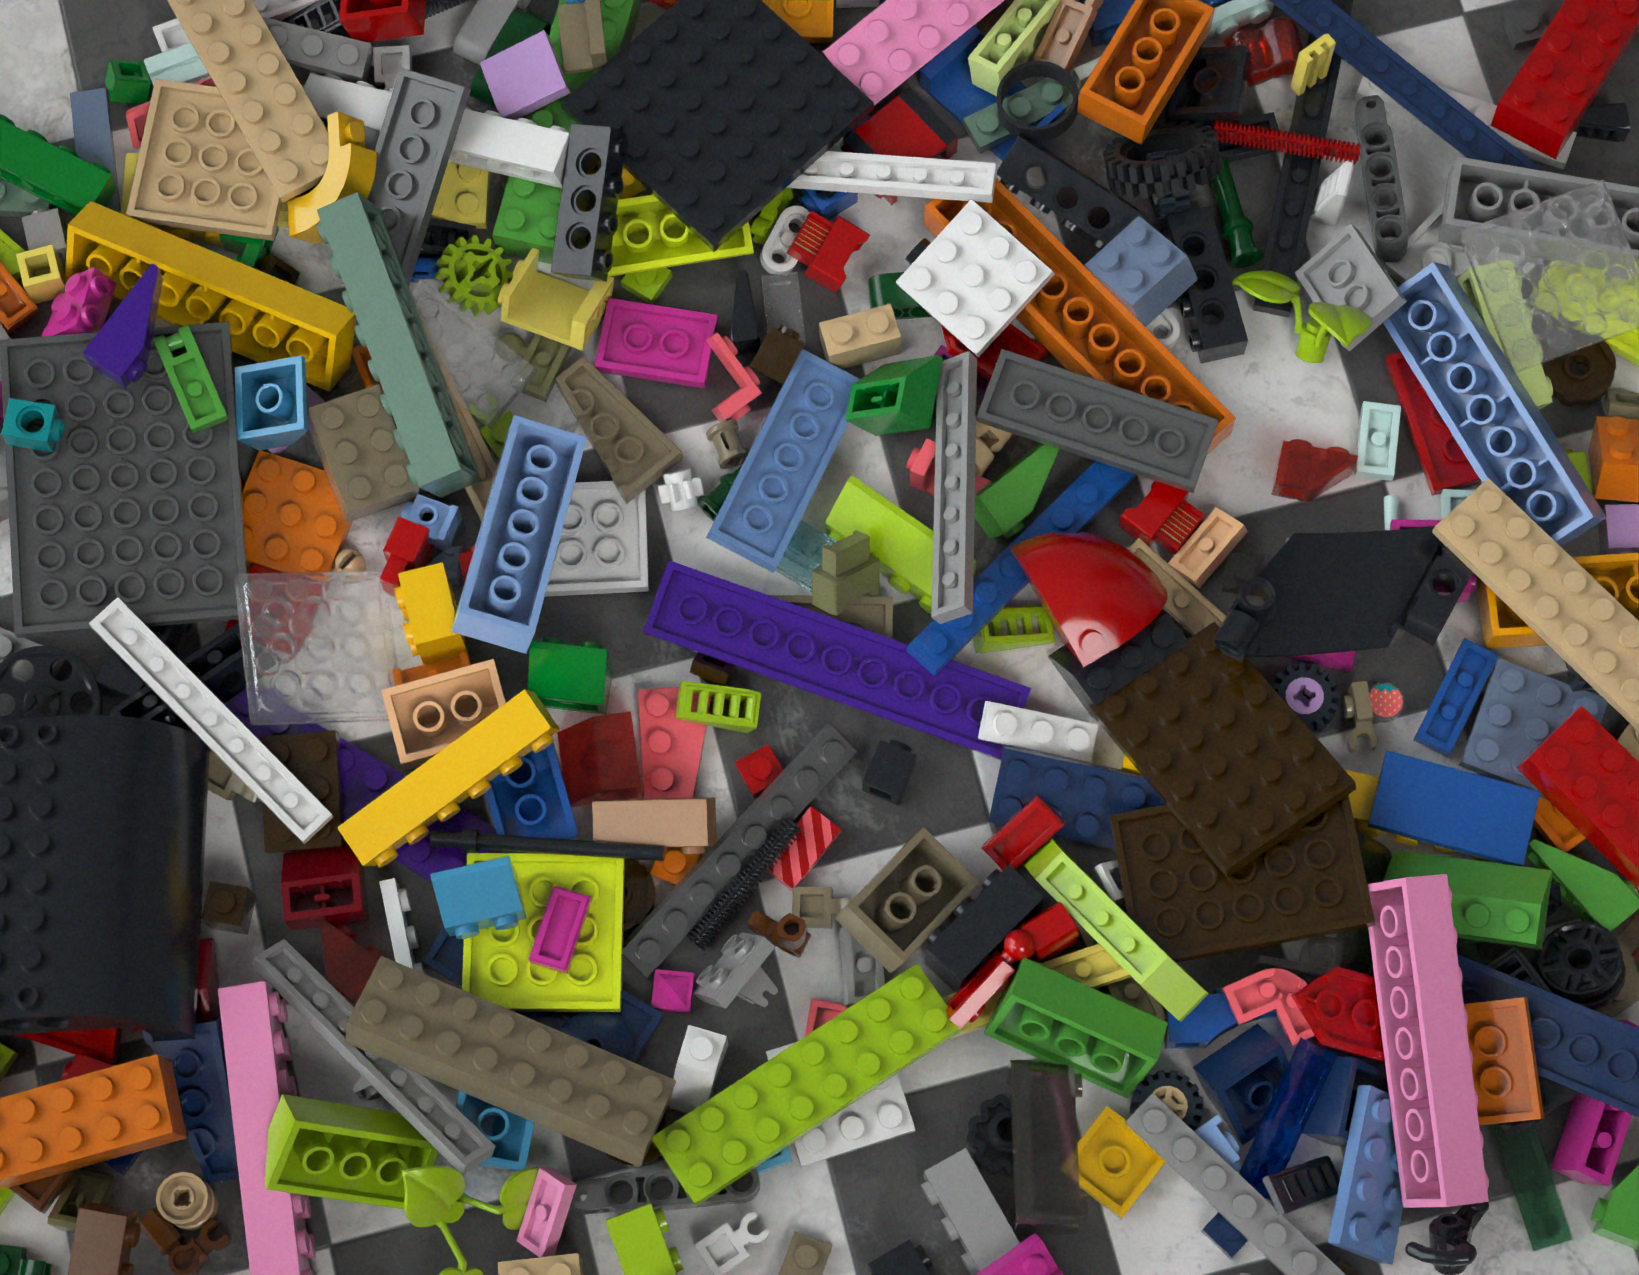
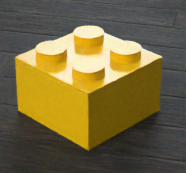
M443 562L398 573L401 586L395 587L394 591L404 621H409L403 623V629L413 657L420 655L423 664L427 665L458 657L461 651L467 650L468 653L464 635L451 632L458 608L452 584Z

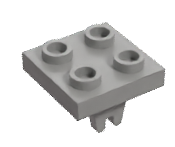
M741 932L739 936L737 934L733 935L723 945L721 949L723 955L714 966L709 965L698 976L696 980L698 986L693 991V994L704 1003L724 1009L728 1007L736 996L748 1003H756L766 1007L768 1001L763 997V992L767 991L775 995L778 993V989L761 968V965L774 950L775 946L763 936Z

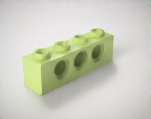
M1014 0L969 55L968 61L972 84L997 96L998 86L1009 71L1021 64L1032 62L1060 0Z

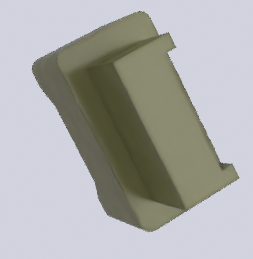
M855 530L852 535L830 546H822V565L812 570V604L832 615H838L843 612L847 603L867 593L873 596L879 594L880 560L870 555V536Z

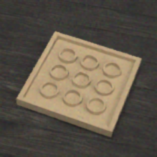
M155 79L126 216L143 223L274 241L282 201L217 87Z

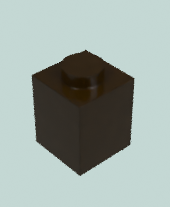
M782 324L778 330L770 327L749 367L780 384H784L804 346L803 343L797 341L800 334Z
M210 881L201 919L210 929L248 935L256 896L248 887Z

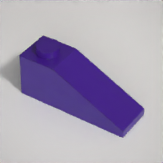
M153 263L83 351L89 365L125 389L131 381L136 382L142 377L148 365L146 362L149 358L163 283L160 270Z

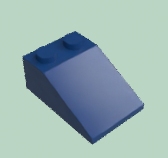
M554 742L538 753H534L533 750L521 758L523 764L517 770L507 776H503L501 773L489 782L492 787L485 794L497 835L556 839L579 837ZM502 851V853H525V852Z

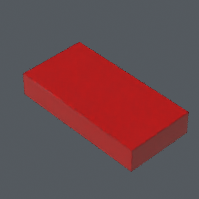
M1038 794L982 845L981 849L1002 870L1008 865L1016 870L1065 825V821Z

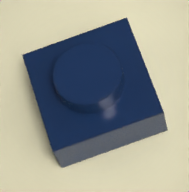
M1219 1212L1201 1230L1229 1259L1248 1241Z

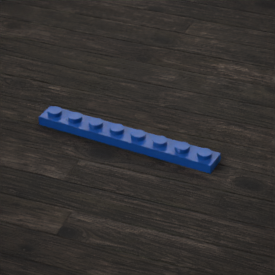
M1095 461L973 581V613L942 624L933 620L907 646L906 652L932 675L936 676L1029 583L1010 547L1027 539L1048 533L1079 534L1135 478L1136 474Z

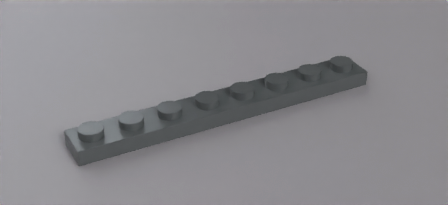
M826 724L721 836L717 844L707 851L623 941V957L642 976L648 978L696 924L700 922L703 916L706 915V912L713 908L712 905L716 904L715 901H719L718 898L723 897L721 894H726L724 890H729V885L733 886L731 882L736 883L734 878L739 879L737 875H742L740 871H745L744 867H748L746 864L751 863L749 860H755L753 856H758L756 852H761L759 848L764 849L762 845H767L765 841H770L769 837H773L772 833H776L774 830L779 829L778 825L783 826L781 822H786L784 818L793 821L857 753L832 725Z

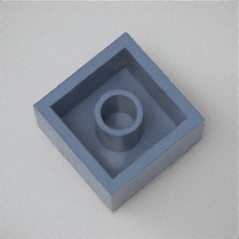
M1140 216L1133 220L1084 265L1145 327L1198 280L1188 256Z

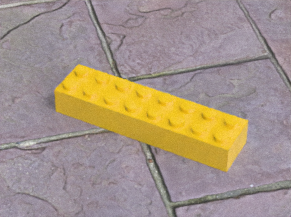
M92 201L68 224L65 282L76 273L80 274L96 267L117 283L112 299L122 302L153 263L159 268L163 278L156 317L176 326L229 322L233 352L259 363L302 355L305 357L306 382L329 392L350 368L356 315L354 312L351 313L346 306Z

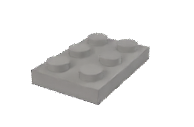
M1349 224L1295 272L1313 302H1325L1337 306L1348 305L1370 316L1372 325L1367 332L1358 336L1348 347H1345L1340 342L1348 351H1351L1407 302L1361 232L1352 224Z

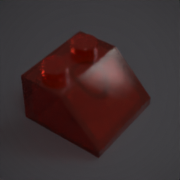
M631 711L594 716L557 732L562 773L571 807L592 805V801L644 797Z

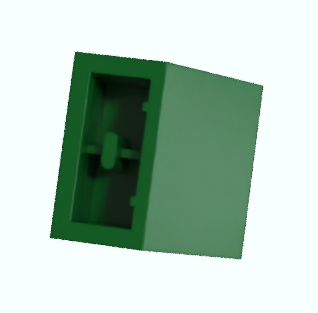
M936 355L883 364L851 386L845 420L874 436L930 428L943 358Z
M544 637L541 641H531L529 649L528 690L536 693L545 708L607 715L613 675L608 649H602V645L594 642H580L579 646L566 645L563 640L552 637Z

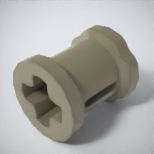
M735 420L718 423L706 432L708 440L713 441L720 457L718 464L721 469L733 468L744 463L749 453V449L743 447L737 433L739 426Z

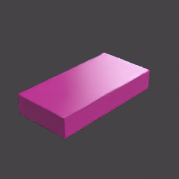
M553 886L529 957L530 963L568 974L592 902L590 896Z

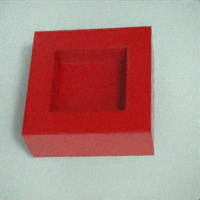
M769 744L735 762V767L753 798L761 795L783 771Z

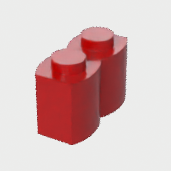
M1057 902L1018 926V929L1026 930L1034 937L1035 951L1028 959L1039 963L1049 961L1076 945V937L1079 936L1076 924L1061 902Z

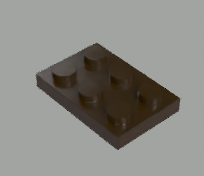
M331 730L260 737V742L333 816L324 827L304 844L263 803L265 853L344 848L345 839L337 828L344 823L339 732Z

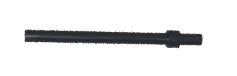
M463 829L462 832L432 831L430 836L431 846L460 848L461 852L478 853L479 849L652 861H664L665 845L480 834V830Z

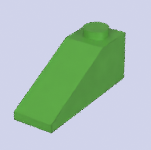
M1038 443L975 493L974 518L990 539L1003 534L1006 538H1009L1025 526L1021 520L1033 511L1059 451L1058 448Z
M1536 839L1528 843L1526 859L1534 868L1553 871V884L1556 882L1560 883L1561 898L1582 922H1593L1612 932L1639 909V892L1628 880L1624 879L1622 881L1615 873Z
M1639 1162L1605 1194L1604 1199L1600 1197L1597 1199L1591 1214V1220L1596 1222L1594 1234L1639 1250Z

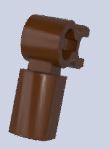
M754 910L747 922V925H749L748 929L770 938V942L774 946L798 958L801 957L812 936L806 931L805 920L791 913L783 916L777 922L767 915Z
M157 1207L151 1209L137 1222L141 1224V1231L162 1256L169 1255L168 1265L177 1275L198 1274L202 1264L210 1258L208 1254L213 1250L225 1249L232 1240L227 1234L218 1241L211 1240L210 1233L219 1224L213 1218L207 1220L202 1225L198 1238H191L183 1245L181 1242L184 1237L170 1221L163 1218Z

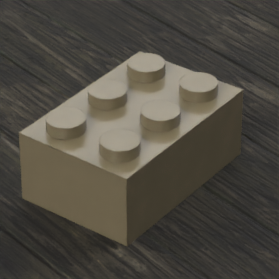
M379 384L307 408L308 429L345 523L416 499L420 490L419 485L415 486L408 475L406 465L410 464L406 451H402L395 440L393 430L396 429L392 416L386 413L382 405L380 396L383 393Z
M923 827L840 911L835 919L881 965L892 973L920 947L980 882Z

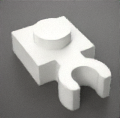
M410 45L373 47L375 84L377 86H385L383 90L388 91L389 88H394L400 67L413 71L412 48Z
M755 1212L745 1215L740 1222V1228L736 1231H733L727 1222L694 1245L713 1275H726L750 1258L749 1253L745 1249L748 1244L758 1245L768 1239L769 1232L767 1229L759 1235H752L748 1232L749 1224L758 1218Z

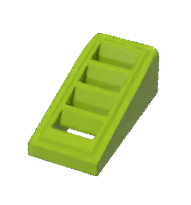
M1042 605L1004 607L973 638L975 653L1005 651L1052 644L1056 641L1053 624ZM1037 617L1040 634H1034L1031 618ZM1021 619L1024 633L1022 635H1019L1016 620ZM1001 622H1006L1008 635L1003 636ZM988 624L991 626L992 636L989 634Z
M681 681L679 684L675 719L749 733L755 730L758 725L761 692L736 687ZM693 693L699 694L697 712H691ZM709 696L714 697L712 714H707ZM724 699L730 700L728 716H723ZM741 702L743 703L741 718H738Z

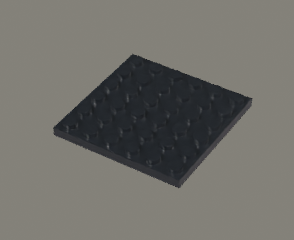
M679 0L562 101L561 107L579 125L612 127L626 133L628 155L623 161V167L715 252L873 111L874 102L763 1Z

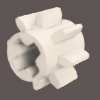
M690 468L678 469L663 474L665 483L657 485L661 504L669 502L671 511L698 506L697 496L704 495L700 475L692 477Z

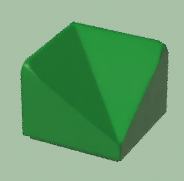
M109 59L105 83L110 101L129 104L146 103L150 92L151 80L145 63L142 61Z

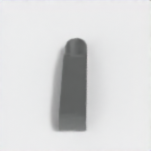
M1378 95L1365 96L1360 98L1356 104L1355 121L1360 144V162L1373 246L1378 258L1386 262H1395L1402 259L1407 253L1408 226L1393 132L1387 124L1384 101ZM1379 143L1381 145L1372 146L1371 144ZM1385 174V175H1387V176L1377 177V176H1375V175ZM1389 205V206H1392V207H1390V208H1381L1380 206ZM1386 237H1396L1397 239L1387 240V239H1384V238H1386Z
M670 1168L619 1173L606 1178L575 1181L574 1183L577 1186L569 1210L584 1215L608 1212L621 1214L650 1202L654 1210L662 1208L663 1211L746 1203L758 1195L761 1183L758 1171L754 1168L747 1173L753 1178V1184L749 1190L738 1192L730 1184L695 1207ZM662 1180L670 1182L673 1185V1192L670 1197L664 1200H657L651 1195L652 1187L655 1183ZM624 1184L632 1187L633 1196L627 1203L617 1204L613 1202L611 1198L612 1192L617 1186ZM581 1195H587L584 1201H578Z

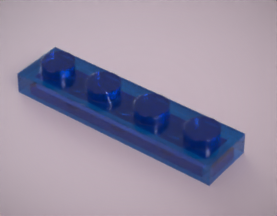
M1301 1037L1238 1173L1257 1192L1269 1200L1271 1198L1262 1178L1286 1169L1338 1054Z

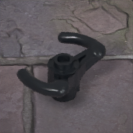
M1489 1202L1463 1205L1455 1214L1446 1213L1433 1219L1429 1224V1247L1412 1241L1405 1247L1406 1254L1419 1261L1434 1265L1435 1270L1441 1274L1456 1275L1462 1273L1466 1266L1471 1264L1477 1256L1475 1246L1470 1244L1472 1232L1483 1215L1488 1211Z

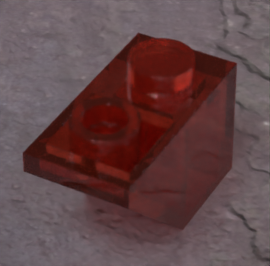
M1293 439L1290 442L1283 440L1271 495L1309 502L1351 476L1356 466L1358 455L1349 454L1348 450L1341 447L1324 449L1314 447L1310 442L1301 439Z
M325 920L320 928L326 980L341 995L356 1005L380 956L387 957L372 945H369L365 950L354 941L357 935L341 922H338L334 927Z

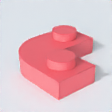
M1277 968L1264 969L1221 988L1238 1025L1271 1010H1275L1290 1045H1295L1315 1036L1291 996L1308 985L1304 979H1301L1294 973Z

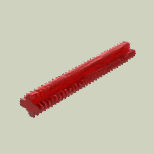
M1218 119L1215 120L1213 127L1216 131L1218 142L1221 138L1222 143L1226 138V143L1230 139V144H1233L1235 140V145L1239 141L1240 146L1244 142V146L1248 143V147H1251L1253 143V148L1258 144L1257 149L1262 145L1263 150L1267 145V150H1269L1270 146L1271 151L1276 147V152L1280 148L1281 153L1285 148V153L1288 152V149L1289 154H1292L1294 150V155L1299 151V156L1302 152L1303 156L1308 152V157H1310L1311 153L1312 158L1317 154V159L1321 155L1322 160L1326 155V160L1331 156L1330 161H1333L1335 157V162L1340 158V163L1344 158V162L1348 159L1349 162L1353 160V165L1359 160V143L1355 145L1353 142L1351 145V142L1348 141L1346 145V141L1342 143L1339 140L1337 144L1336 139L1333 142L1330 138L1328 142V138L1324 140L1323 137H1320L1319 140V137L1316 136L1314 140L1313 135L1311 138L1309 135L1305 138V134L1301 136L1300 133L1296 137V133L1293 132L1292 135L1290 131L1288 135L1287 131H1284L1282 135V130H1279L1278 133V130L1275 129L1273 133L1272 128L1270 131L1268 128L1264 131V127H1261L1260 130L1259 126L1255 130L1254 125H1252V128L1250 125H1247L1246 128V125L1243 124L1241 128V123L1237 126V123L1234 122L1232 126L1231 121L1229 125L1227 121L1223 125V120H1220L1219 123Z

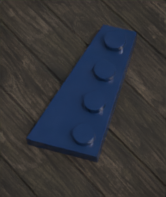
M221 1018L196 1022L195 1039L155 1041L146 1030L141 1032L146 1044L151 1045L154 1054L172 1061L183 1119L189 1132L187 1138L206 1182L239 1179Z

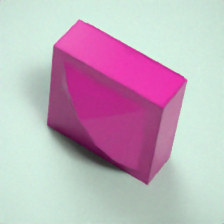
M655 969L651 1007L658 1011L691 1014L695 974L692 972Z

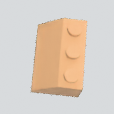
M494 659L381 690L400 763L405 771L420 767L507 703Z

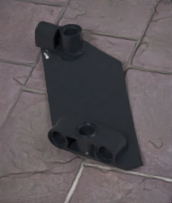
M1435 526L1368 532L1294 533L1256 577L1246 580L1242 585L1237 598L1213 638V644L1228 657L1235 658L1240 662L1244 658L1313 655L1387 648L1398 628L1433 646L1473 572L1432 533ZM1441 584L1446 586L1450 594L1445 596L1435 592L1433 585ZM1250 594L1259 595L1263 598L1265 604L1261 606L1252 605L1248 602L1246 596Z

